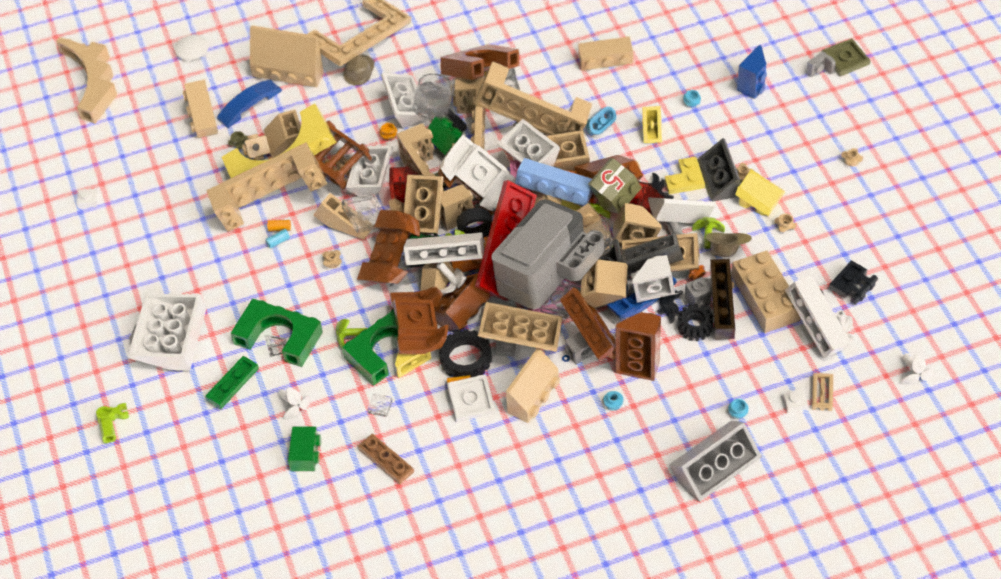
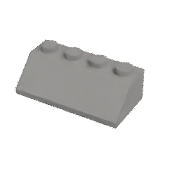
M731 420L669 465L678 482L700 502L762 456L745 423Z

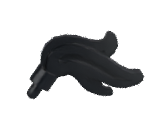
M652 173V183L644 184V188L649 190L650 197L673 199V195L662 191L665 186L664 179L662 178L660 182L659 176L656 173Z
M676 290L675 294L660 298L661 308L657 310V313L660 315L666 313L670 324L675 320V312L679 315V308L674 303V299L679 298L683 294L682 290Z

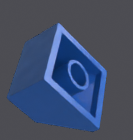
M758 45L738 66L737 90L753 99L762 94L766 89L767 63L761 45Z

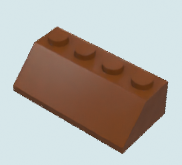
M640 312L616 324L617 374L655 381L660 364V315Z

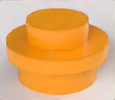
M385 123L380 128V136L383 139H393L397 135V128L392 123Z

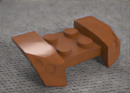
M380 210L374 226L379 229V233L376 237L369 262H362L357 280L398 284L408 273L398 268L408 234L420 237L419 221L410 214L400 211Z
M437 287L417 292L390 293L391 307L394 309L397 324L399 354H426L440 349L445 343L449 325L437 327L434 308L438 306L443 296Z

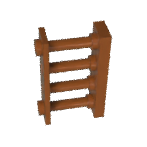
M328 120L327 124L336 143L314 156L321 167L324 177L344 190L347 185L344 175L362 156L369 161L373 158L368 153L370 150L363 143L361 145L336 129V126ZM339 141L345 143L328 162H322L325 155ZM351 148L356 151L340 170H333L337 162Z

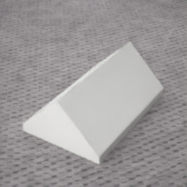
M381 74L394 116L402 128L408 127L427 117L413 75Z
M524 119L497 143L499 147L520 163L526 158L552 167L560 150L557 144Z
M392 145L367 146L370 150L368 153L373 159L369 161L362 156L352 166L346 189L370 202L382 189L393 150Z
M648 197L653 217L657 221L695 223L703 217H710L716 206V202Z

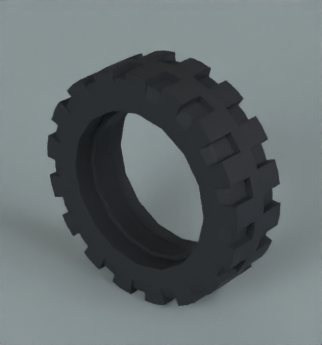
M464 329L461 332L458 330L452 335L449 334L445 343L439 349L441 367L443 370H446L447 375H452L453 377L468 375L476 377L483 375L485 370L489 369L492 362L489 340L478 337V331L475 330L469 331V329ZM461 345H472L482 352L481 357L476 362L468 365L456 364L449 358L450 353Z

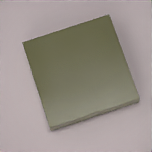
M853 38L822 50V52H825L835 60L834 70L840 77L866 67L871 63V60Z

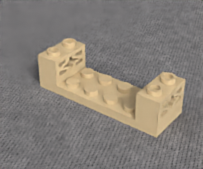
M492 61L481 84L475 101L476 105L517 122L524 119L534 128L548 135L584 129L592 103L576 97L568 111L504 84L509 68Z
M455 77V84H452V94H455L453 96V107H457V114L472 113V121L475 122L471 126L472 134H474L471 137V142L484 149L486 108L475 104L484 77L473 80Z
M423 123L397 133L399 155L411 175L435 176L434 173L429 172L427 161L434 159L433 151L435 149L431 142L433 135L431 130L426 129ZM464 184L446 191L442 188L440 221L447 231L457 227L456 220L462 212L474 208L472 204L473 194L470 189H466Z
M306 142L206 191L213 211L229 232L244 224L239 210L240 207L300 178H303L311 192L326 185L327 182L316 157Z

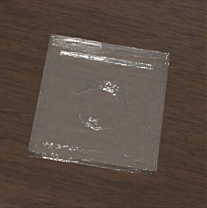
M374 193L342 200L341 205L357 233L377 229L374 226L379 211L383 210Z

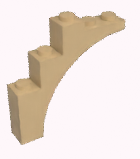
M59 37L56 41L59 52L79 63L87 73V88L77 106L80 118L96 124L117 97L115 85L110 82L114 75L111 65L107 63L110 59L107 46L93 41L87 46L83 43Z

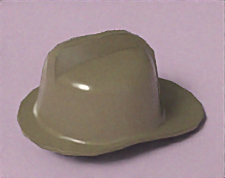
M358 55L347 62L344 70L345 81L351 85L365 84L369 81L373 72L374 60L367 55Z
M713 232L706 235V239L710 241L711 254L720 257L734 255L741 244L752 240V237L745 233Z

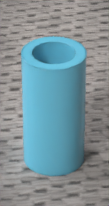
M283 229L266 238L265 241L271 249L290 239V235L286 229Z

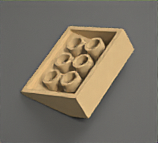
M251 25L250 69L252 77L318 87L324 74L318 37Z
M486 302L478 337L557 352L563 317Z

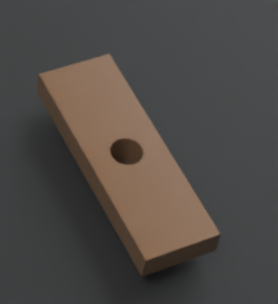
M373 433L358 445V450L399 485L415 472L411 465Z

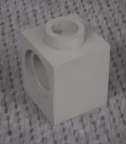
M703 277L685 284V299L689 305L691 304L692 307H695V304H698V307H701V305L705 307L711 305L712 290Z
M581 332L565 339V352L575 364L595 355Z

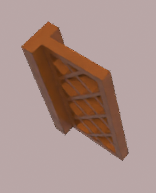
M573 287L559 300L597 359L602 361L604 358L609 357L616 360V339L597 310L584 300L577 288Z

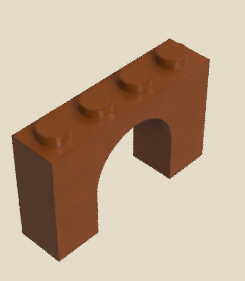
M486 44L440 57L441 75L470 80L484 77V67H490L492 61L512 69L520 66L519 49Z

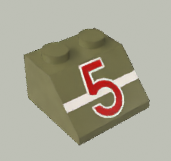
M610 158L588 183L603 209L619 214L624 204H629L642 188L635 175L614 158Z

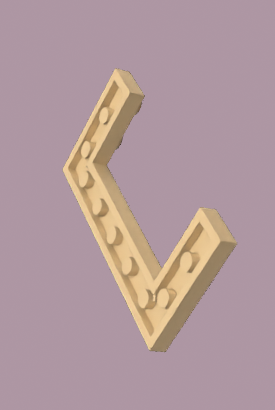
M362 0V6L381 17L382 20L341 45L316 29L309 32L308 35L317 36L320 53L341 67L409 24L411 16L385 0Z

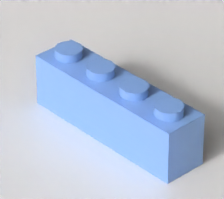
M526 158L523 159L517 170L515 184L582 206L588 204L592 196V190L588 185L592 180L591 178Z

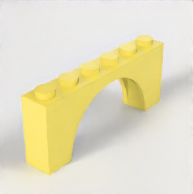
M315 103L300 111V132L294 143L283 153L307 142L315 155L336 143L322 112ZM237 148L222 156L230 178L270 160L257 161L248 159Z

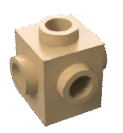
M258 133L247 136L248 139L244 140L245 144L242 145L244 155H248L253 160L262 159L264 154L270 153L266 135L259 137ZM254 144L259 145V148L257 150H253L252 147Z

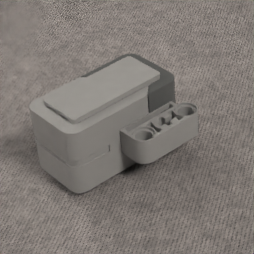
M548 199L540 200L492 254L498 294L529 309L540 308L564 279L579 281L605 251L602 232L594 230L585 233L581 213Z

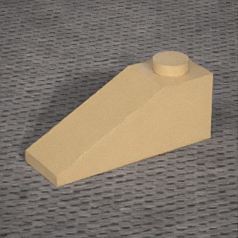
M331 193L323 200L313 215L326 226L363 240L374 228L372 224Z

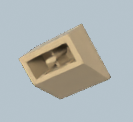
M296 109L277 114L264 129L271 157H276L286 151L296 140L301 129Z
M597 260L581 280V295L584 300L593 308H597L626 298L628 265L622 262Z

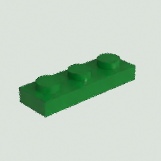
M242 356L205 395L206 401L222 409L258 371V364Z

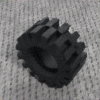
M690 304L688 309L683 307L678 315L677 328L680 335L683 334L685 339L689 337V341H692L693 338L699 341L700 337L702 340L706 339V336L709 337L713 329L712 312L710 313V310L708 308L705 309L703 305L698 307V304H695V307H692ZM697 319L702 321L703 324L693 326L688 321Z

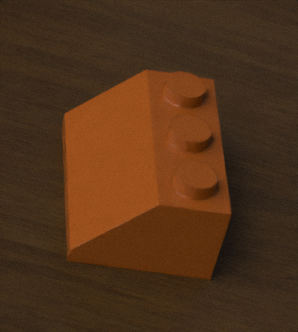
M614 155L574 167L578 175L593 179L610 158H614L634 174L638 181L644 176L635 160L621 155ZM592 192L591 199L596 198V196Z
M478 273L466 276V281L459 289L456 287L453 292L446 293L440 299L438 306L434 308L437 324L440 326L449 325V331L461 330L468 324L467 320L478 313L480 305L490 299L489 293L475 287Z

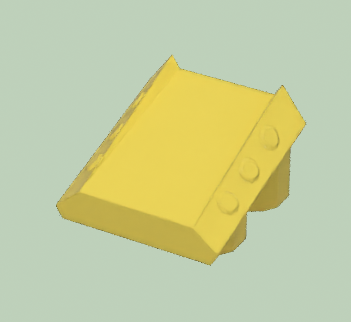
M750 169L748 175L738 186L735 195L739 198L740 206L744 208L752 206L758 214L769 217L784 195L785 190Z

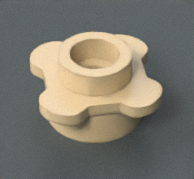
M852 148L847 152L843 151L841 154L842 158H845V164L848 166H856L859 162L863 161V156L858 153L856 148Z
M740 163L739 167L736 168L740 181L743 182L750 172V168L745 163Z
M784 213L775 218V224L779 226L780 232L796 228V223L793 222L794 219L790 214Z
M339 250L325 251L322 254L324 258L323 265L329 268L338 267L342 263L340 259L341 252Z

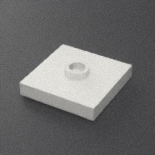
M486 374L447 383L456 422L495 413Z

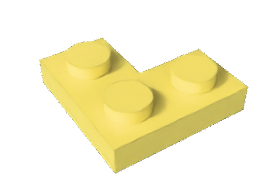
M696 156L678 159L681 173L665 176V184L669 194L705 188V182Z

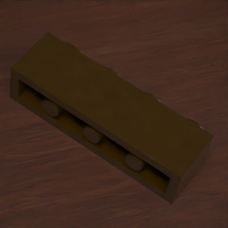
M711 259L710 281L715 340L735 339L736 328L730 259Z

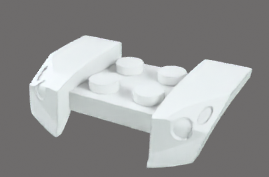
M464 135L453 145L440 164L441 170L450 181L454 175L483 198L479 205L491 211H496L503 181L509 180L513 183L516 181V178L509 173L507 168Z

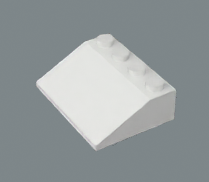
M146 293L128 357L169 370L190 371L206 312V306L201 294Z

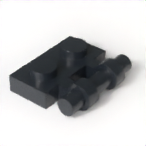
M851 260L829 284V289L844 298L850 293L853 295L850 302L856 305L866 297V293L876 286L875 283L878 281V277L876 275H872L870 278L867 277L868 269ZM858 283L863 284L860 289L856 287Z

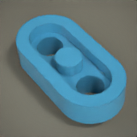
M610 106L598 110L587 120V132L591 135L601 134L615 122L617 117L616 111Z

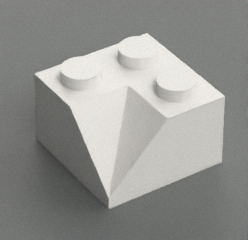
M667 255L648 259L640 270L631 273L637 303L675 294Z

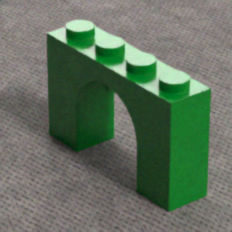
M252 298L231 331V337L234 345L251 350L265 329L272 326L288 327L293 332L282 349L284 361L303 367L323 330L321 321L317 318L307 317L299 312H292L281 306H274L263 300Z
M394 309L383 318L378 319L368 329H364L354 339L347 341L342 347L344 358L373 386L389 375L387 364L373 351V348L377 342L386 337L398 336Z

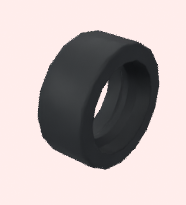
M483 208L468 209L458 216L456 220L457 228L465 234L482 233L484 239L490 233L492 225L491 214ZM473 222H483L477 227H467Z

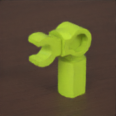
M120 403L114 408L101 406L96 410V417L104 443H111L116 440L112 421H115L117 418L123 420L129 418L128 411L122 412L123 410H128L126 403Z

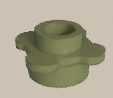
M235 131L231 134L228 144L242 149V145L245 144L244 140L248 139L247 135H244L241 131Z

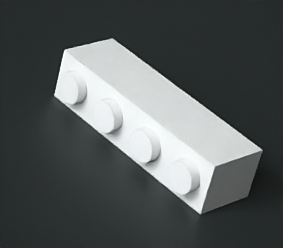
M482 233L407 239L404 245L406 265L482 259L485 251Z
M812 275L795 281L785 289L823 358L840 352L851 344Z

